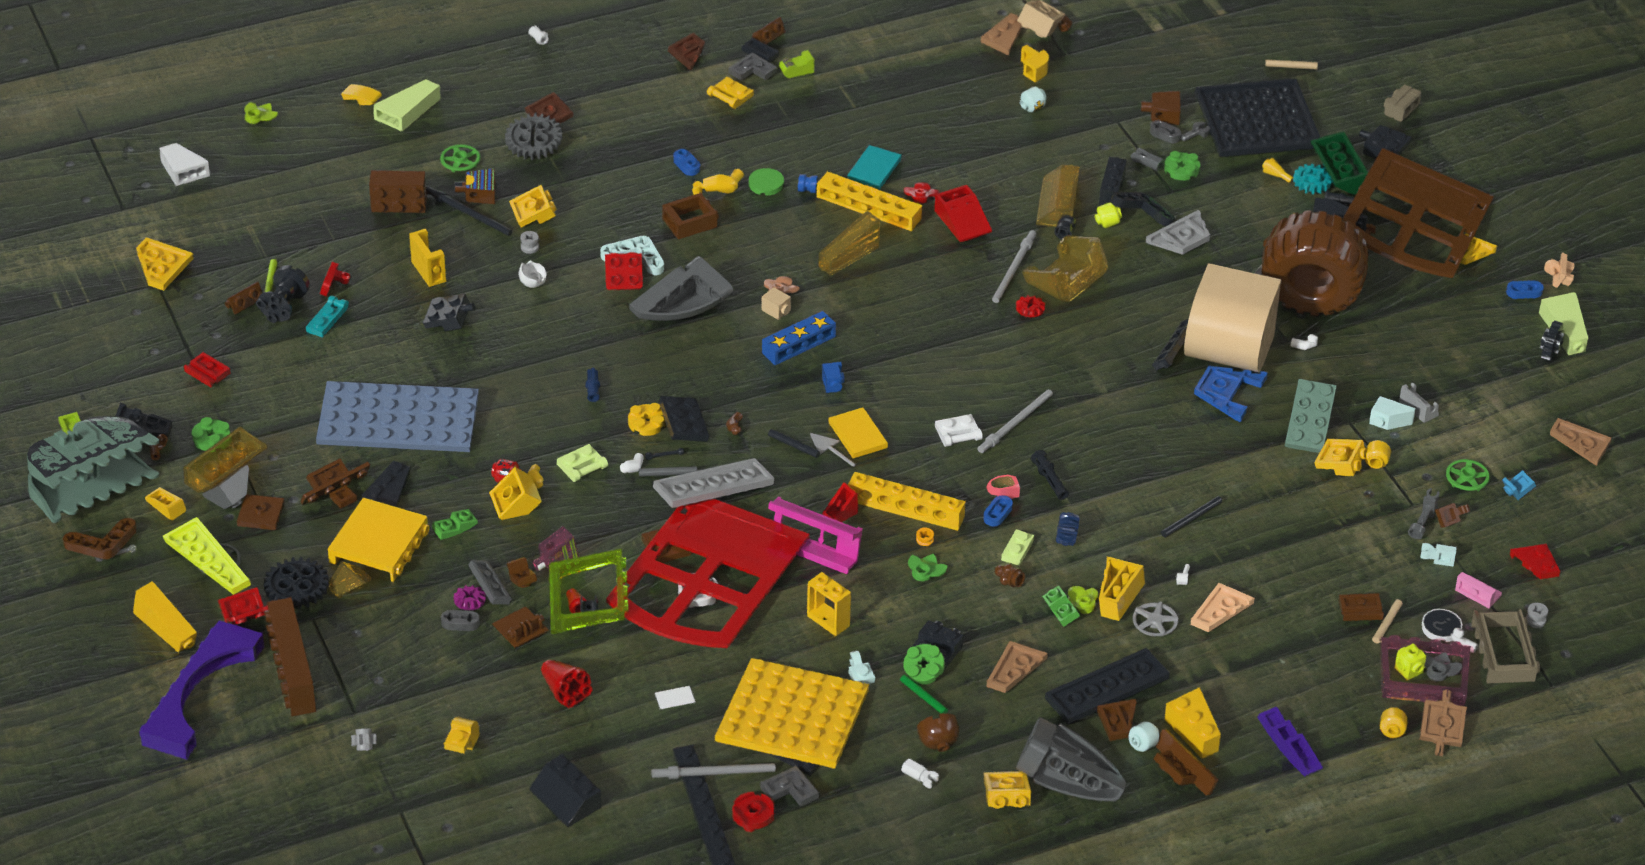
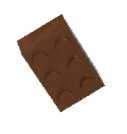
M371 170L369 181L371 212H426L427 190L425 171Z

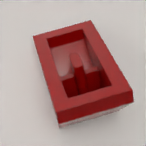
M844 482L822 514L839 522H843L858 514V493Z

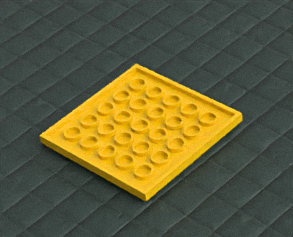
M751 658L715 734V741L836 768L869 691V684Z

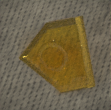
M341 562L329 581L328 589L338 598H341L342 594L350 593V590L370 581L371 576L359 566Z

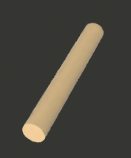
M1266 60L1265 66L1317 69V62Z
M1395 600L1372 638L1374 643L1381 641L1403 604L1401 600Z

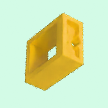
M823 572L808 581L807 616L835 636L850 627L851 592ZM825 597L835 603V610L825 603Z

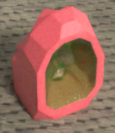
M1012 475L997 476L991 479L986 487L991 495H1004L1011 499L1018 498L1020 495L1018 480Z

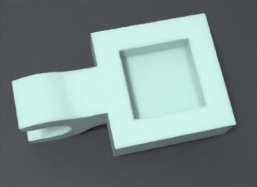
M1422 543L1420 558L1434 559V564L1454 566L1457 547L1437 544L1436 548H1434L1431 544Z
M859 651L850 652L852 657L850 659L851 667H849L851 679L867 684L875 683V676L869 663L862 664Z

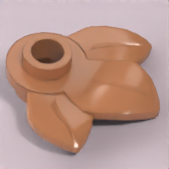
M786 276L778 277L776 280L766 279L764 281V286L769 291L774 287L786 294L796 293L800 289V287L792 285V279Z

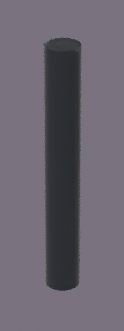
M770 429L768 432V436L815 458H818L820 455V451L773 429Z

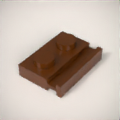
M1379 593L1339 595L1338 601L1343 621L1383 620L1384 613L1382 612Z

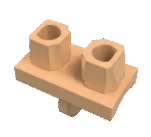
M1562 253L1559 261L1552 259L1545 263V271L1553 275L1552 286L1558 288L1560 283L1566 286L1572 283L1574 275L1571 273L1574 269V263L1567 261V254Z

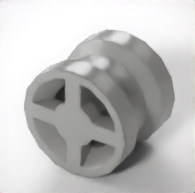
M534 231L522 233L520 236L522 242L521 250L527 254L537 252L539 249L538 234Z
M1542 603L1530 604L1526 616L1527 624L1534 628L1543 627L1546 623L1548 608Z

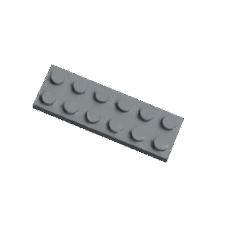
M753 458L655 480L653 488L674 508L773 485L774 477Z

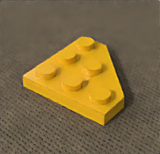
M147 237L136 247L148 285L163 291L194 259L192 252Z

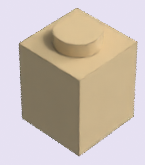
M773 287L762 296V311L779 320L790 312L791 297Z

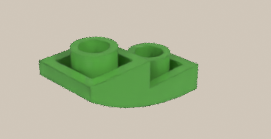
M469 509L451 512L450 519L434 521L432 529L442 540L467 531L475 526L478 520Z
M1059 585L1042 596L1063 627L1080 617Z

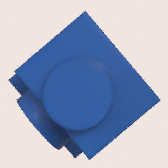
M841 362L822 364V379L826 393L839 392L842 389L841 383H844V374L841 372Z

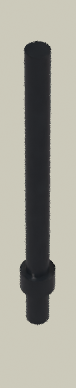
M429 186L426 187L427 194L435 197V200L441 203L444 202L507 236L512 234V230L448 197L447 193L441 190L437 191Z

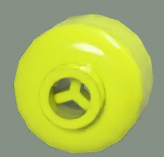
M1111 202L1097 207V214L1094 215L1097 224H1101L1104 228L1119 224L1120 218H1122L1120 208L1114 206Z

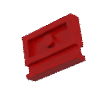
M204 352L191 360L189 365H184V372L210 388L213 387L215 382L218 383L231 374L229 367Z

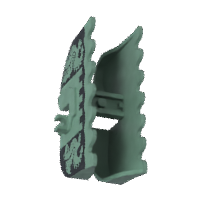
M90 417L75 423L73 430L67 431L68 435L63 430L54 433V436L34 443L27 453L29 496L52 523L61 520L60 513L76 514L78 512L77 506L79 505L87 508L94 505V498L108 500L110 498V491L124 493L126 491V484L140 486L142 484V477L149 479L159 477L157 471L149 467L134 453L142 450V443L156 445L159 443V439L124 417Z

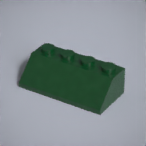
M1342 131L1311 140L1315 152L1335 187L1352 195L1357 194L1368 172L1345 132Z

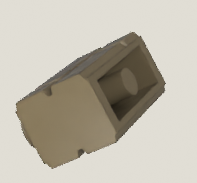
M1407 85L1396 89L1391 98L1388 97L1384 102L1385 115L1391 118L1394 117L1395 120L1400 122L1403 121L1420 104L1421 91L1412 89V87Z

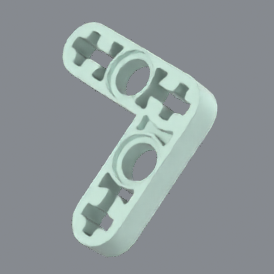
M639 236L601 247V259L605 261V254L642 253V262L651 275H660L664 272V262L653 242L647 236ZM651 254V255H654V256H652V257H647V256H645V255Z

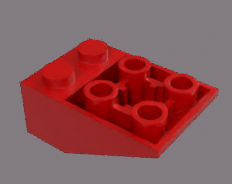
M968 185L935 194V212L959 242L992 232L976 195Z

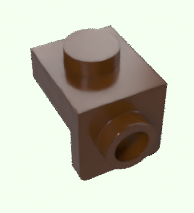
M525 557L507 563L510 580L518 587H528L531 583L537 581L536 574L529 569Z

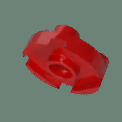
M747 792L735 799L732 807V817L745 831L753 832L755 829L763 828L773 822L774 803L765 794L761 793V796L754 795V792ZM750 809H752V810H754V811H755V810H758V811L752 813V812H750Z

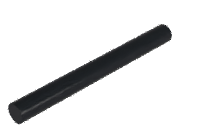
M1215 497L1161 531V535L1166 538L1222 503L1221 497Z

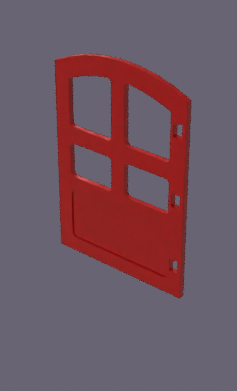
M716 499L677 507L608 595L606 602L629 621L659 636L691 645L728 648L807 542L810 534ZM684 508L688 510L686 514L681 513ZM655 545L660 547L657 551L652 550ZM667 545H674L707 558L694 574L656 561ZM721 564L760 578L748 594L709 581ZM647 573L684 586V589L660 618L645 611L627 598ZM625 583L630 585L628 589L622 588ZM700 593L738 607L719 632L676 625V623Z

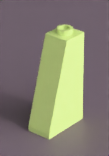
M425 79L374 104V119L400 131L405 130L440 100V85Z
M1576 293L1541 299L1539 314L1550 328L1554 320L1563 323L1562 332L1565 335L1562 347L1567 354L1572 355L1585 352L1588 335Z

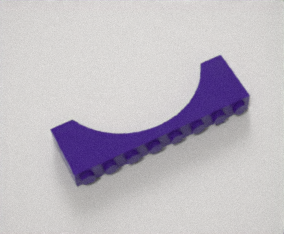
M219 620L210 629L207 638L200 643L199 649L191 656L187 666L181 670L177 680L171 684L168 693L161 698L156 710L151 712L146 724L141 726L139 735L141 736L142 746L187 760L196 747L195 731L188 725L183 716V709L188 696L198 683L213 672L229 665L255 661L264 649L263 633Z

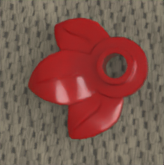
M919 182L914 187H904L903 189L904 193L911 196L913 202L918 204L926 203L929 197H935V194L939 193V190L930 189V185L925 182Z

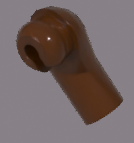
M1065 15L1061 24H1058L1059 30L1062 32L1068 31L1072 21Z
M740 412L733 414L726 422L728 431H731L733 435H737L741 431V427L738 424L743 419V415Z
M160 434L156 437L159 439V443L149 445L152 460H158L161 457L160 450L167 445L168 441L166 435Z

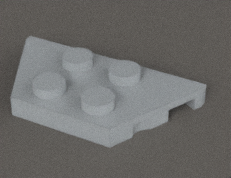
M1197 210L1146 236V243L1184 254L1209 241L1210 234L1208 229H1206L1204 220L1202 221L1201 212Z

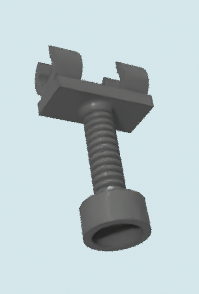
M1432 488L1427 490L1426 496L1423 499L1422 513L1417 523L1411 524L1408 530V534L1412 538L1421 539L1425 533L1423 526L1428 517L1434 518L1436 514L1435 509L1438 508V503L1436 502L1439 500V491L1436 496H1431Z

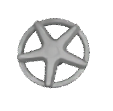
M1162 602L1146 603L1136 607L1133 614V623L1140 632L1146 635L1164 636L1170 634L1177 627L1178 616L1172 608L1164 605ZM1148 607H1156L1153 613L1143 610ZM1162 608L1170 612L1172 616L1161 615ZM1138 613L1147 618L1140 625L1136 621ZM1174 621L1173 627L1165 631L1163 622ZM1149 626L1157 628L1160 633H1150L1143 629Z

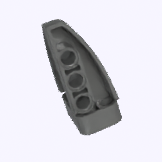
M697 256L685 265L684 268L681 266L677 267L630 304L629 309L640 319L654 321L679 320L693 317L712 309L734 291L731 284L703 258Z
M1039 717L1015 769L1034 777V783L1057 792L1091 800H1118L1125 789L1126 782L1114 765L1098 749L1062 724L1058 725L1056 729L1057 725Z

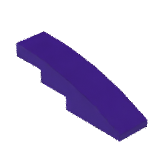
M1277 706L1258 715L1257 718L1268 735L1304 777L1323 769L1303 734L1298 735L1290 720L1285 721Z

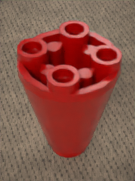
M547 660L543 663L541 667L543 677L560 704L567 708H572L592 693L591 678L584 669L556 660Z

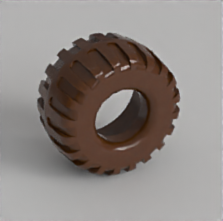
M1307 210L1302 214L1296 212L1291 214L1289 218L1281 219L1272 229L1263 251L1261 275L1281 279L1279 301L1282 302L1283 307L1296 309V313L1299 314L1308 312L1311 313V316H1318L1319 313L1332 315L1335 310L1341 312L1347 306H1351L1360 295L1368 270V246L1360 230L1354 229V225L1348 220H1342L1341 216L1336 214L1333 216L1325 211L1312 212V210ZM1302 265H1315L1327 271L1314 270Z

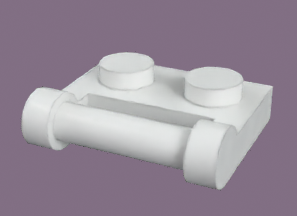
M972 414L935 421V428L945 447L951 446L953 443L973 439L976 441L982 440V432L978 428Z

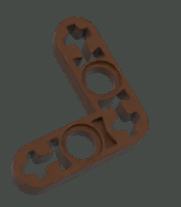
M132 518L121 519L103 539L78 532L66 533L63 536L64 548L100 559L113 558L136 533V522Z

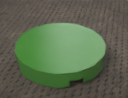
M762 168L752 172L749 176V187L756 194L761 195V193H765V195L770 196L777 194L783 189L784 177L777 170Z

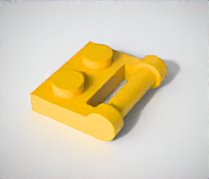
M726 77L715 86L711 85L707 90V94L728 103L730 107L736 109L753 97L754 91Z

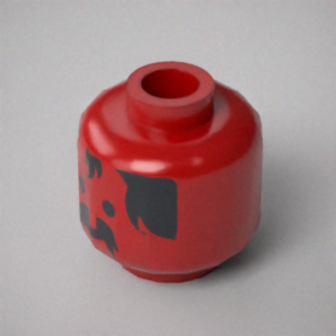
M499 459L493 464L491 475L494 477L495 482L499 483L514 467L519 469V464L513 460Z

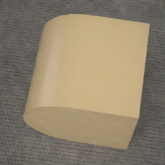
M1208 263L1196 292L1188 320L1184 344L1185 356L1260 372L1275 334L1281 279Z

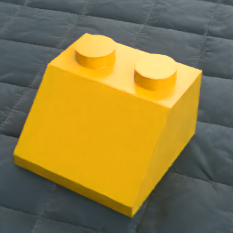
M516 467L489 492L498 517L501 520L530 514L542 502L532 475Z

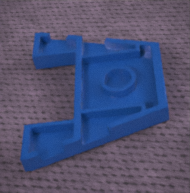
M1208 366L1195 387L1194 394L1236 421L1241 422L1247 412V406L1232 402L1231 400L1242 382L1261 388L1267 379L1268 372L1261 371L1260 374L1245 369L1243 372L1233 371V368Z

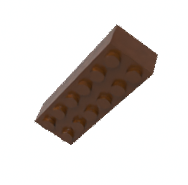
M292 598L267 602L268 610L264 611L266 623H270L266 625L268 637H272L270 639L271 651H276V653H273L275 666H279L277 668L278 679L283 680V682H280L282 695H286L284 697L285 708L290 709L292 717L316 712L313 681Z

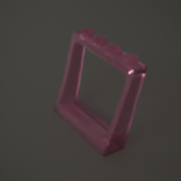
M1391 635L1389 638L1381 637L1382 698L1425 702V700L1442 701L1443 690H1447V693L1450 690L1452 692L1450 702L1458 706H1465L1471 646H1463L1457 641L1444 644L1438 639L1425 642L1421 641L1418 637H1412L1409 640L1401 639L1398 635ZM1414 643L1425 653L1441 654L1446 652L1447 655L1460 656L1462 658L1460 688L1392 681L1389 674L1388 649L1400 650L1402 647H1407Z

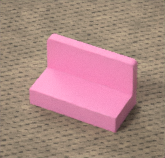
M1461 572L1457 578L1455 590L1487 608H1490L1501 597L1502 593L1470 575Z

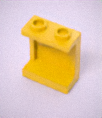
M426 229L410 233L411 262L427 285L431 287L446 282L443 251L430 252L428 231Z

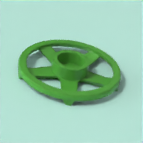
M454 145L442 152L440 161L444 167L452 172L466 171L477 167L480 161V154L471 146ZM459 148H469L472 151L466 153L465 151L459 150ZM454 150L453 156L444 157L447 151ZM477 154L475 162L468 160L469 157ZM445 161H453L454 164L450 166ZM460 164L469 165V166H466V167H459Z
M1457 460L1452 462L1446 469V477L1453 488L1480 491L1489 482L1490 476L1486 467L1473 460ZM1466 462V466L1461 470L1452 467L1457 463ZM1472 463L1480 466L1485 472H1476L1472 468ZM1450 472L1460 477L1454 481L1450 476ZM1486 477L1485 481L1480 485L1475 480V478ZM1463 482H1469L1472 485V487L1463 486L1460 484Z

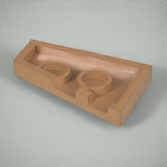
M1012 13L985 33L981 37V42L1009 55L1011 47L1014 46L1016 38L1023 29L1021 23L1017 21L1019 16Z
M1559 418L1550 431L1552 437L1596 466L1612 439L1606 435Z
M1010 641L987 680V687L1004 693L1008 692L1047 659L1048 653Z

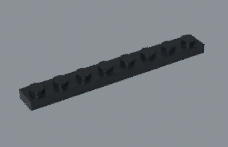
M693 744L673 748V755L678 768L701 767ZM704 775L681 776L711 865H735Z

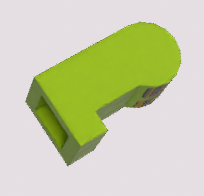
M808 50L803 51L802 56L783 59L779 67L787 78L814 73V58Z

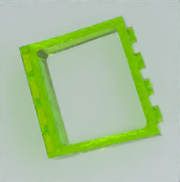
M622 549L549 563L551 634L624 620V614L628 612V599H624L628 595L627 585H623V583H627V571H623V569H626V557H622ZM615 564L616 608L571 614L561 613V578L596 567Z

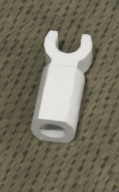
M908 759L902 766V772L919 782L922 781L927 788H932L931 780L939 781V775L936 772L927 771L925 767L911 759Z

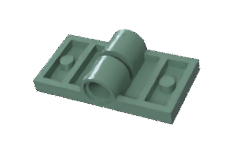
M1303 379L1298 380L1285 447L1320 453L1325 444L1336 385Z

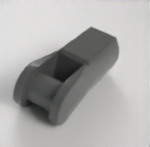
M1138 148L1136 152L1131 154V159L1136 163L1143 164L1156 171L1163 167L1164 160L1148 153L1142 148Z

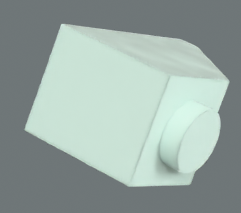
M1380 396L1371 410L1369 424L1386 430L1412 425L1416 408Z

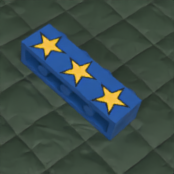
M821 311L762 339V354L774 365H777L836 337V323L826 313Z

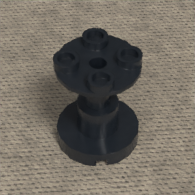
M290 265L281 266L273 276V282L276 286L275 292H264L256 301L257 307L267 317V320L272 323L288 320L292 314V307L288 300L305 296L309 289L310 282L307 275L298 268L296 270L292 269Z

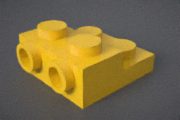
M542 185L509 201L521 228L535 220H538L539 224L556 216L554 212L557 211L554 202L550 201L552 196L548 190L545 191Z
M1327 439L1314 463L1317 469H1334L1335 475L1354 476L1356 471L1361 470V461L1366 459L1365 453L1367 448H1365L1363 440Z
M1021 771L984 773L988 807L1002 808L1004 806L1023 807L1030 805L1031 790L1027 774Z

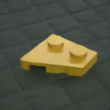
M1473 237L1461 263L1466 265L1494 254L1497 246Z

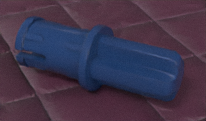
M595 368L587 370V381L585 383L588 391L587 399L590 402L599 400L600 382L598 381V371Z

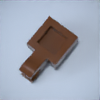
M1450 503L1435 509L1441 528L1460 522L1459 515L1470 512L1468 504L1456 507L1455 503Z

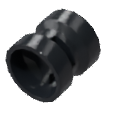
M1070 215L1061 216L1054 230L1055 235L1062 240L1070 239L1076 227V220Z

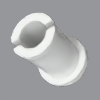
M532 26L529 29V34L535 38L538 44L547 43L548 34L541 31L537 26L535 28Z

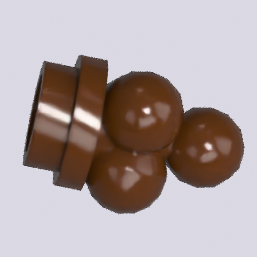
M1011 564L998 565L995 568L994 572L1000 577L999 580L1002 585H1009L1011 587H1021L1023 585L1025 574L1021 569L1014 568Z

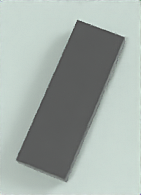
M471 560L468 566L491 604L509 605L511 597L490 563L483 560Z

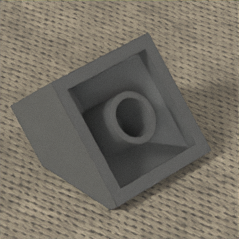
M245 465L228 473L202 493V495L223 509L230 506L235 508L242 503L241 498L247 495L249 467Z

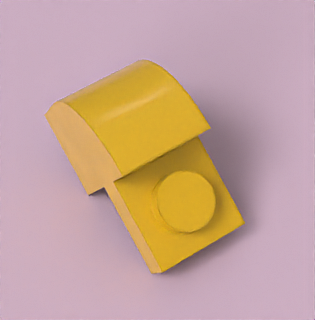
M1028 45L1022 47L1023 75L1034 82L1044 78L1048 73L1049 56L1045 50L1037 52Z
M455 717L451 722V730L444 742V749L459 753H465L466 749L473 750L479 737L478 722Z

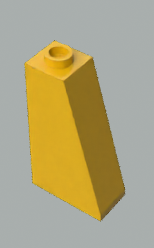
M153 581L136 591L133 613L178 653L194 646L197 632Z

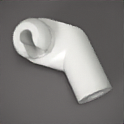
M1310 334L1308 340L1305 341L1292 338L1291 347L1302 350L1316 347L1318 336Z
M637 453L633 460L622 463L620 465L621 472H638L641 469L644 456L641 453Z
M1455 628L1453 633H1451V639L1460 647L1475 653L1478 644L1463 637L1464 631L1462 629Z

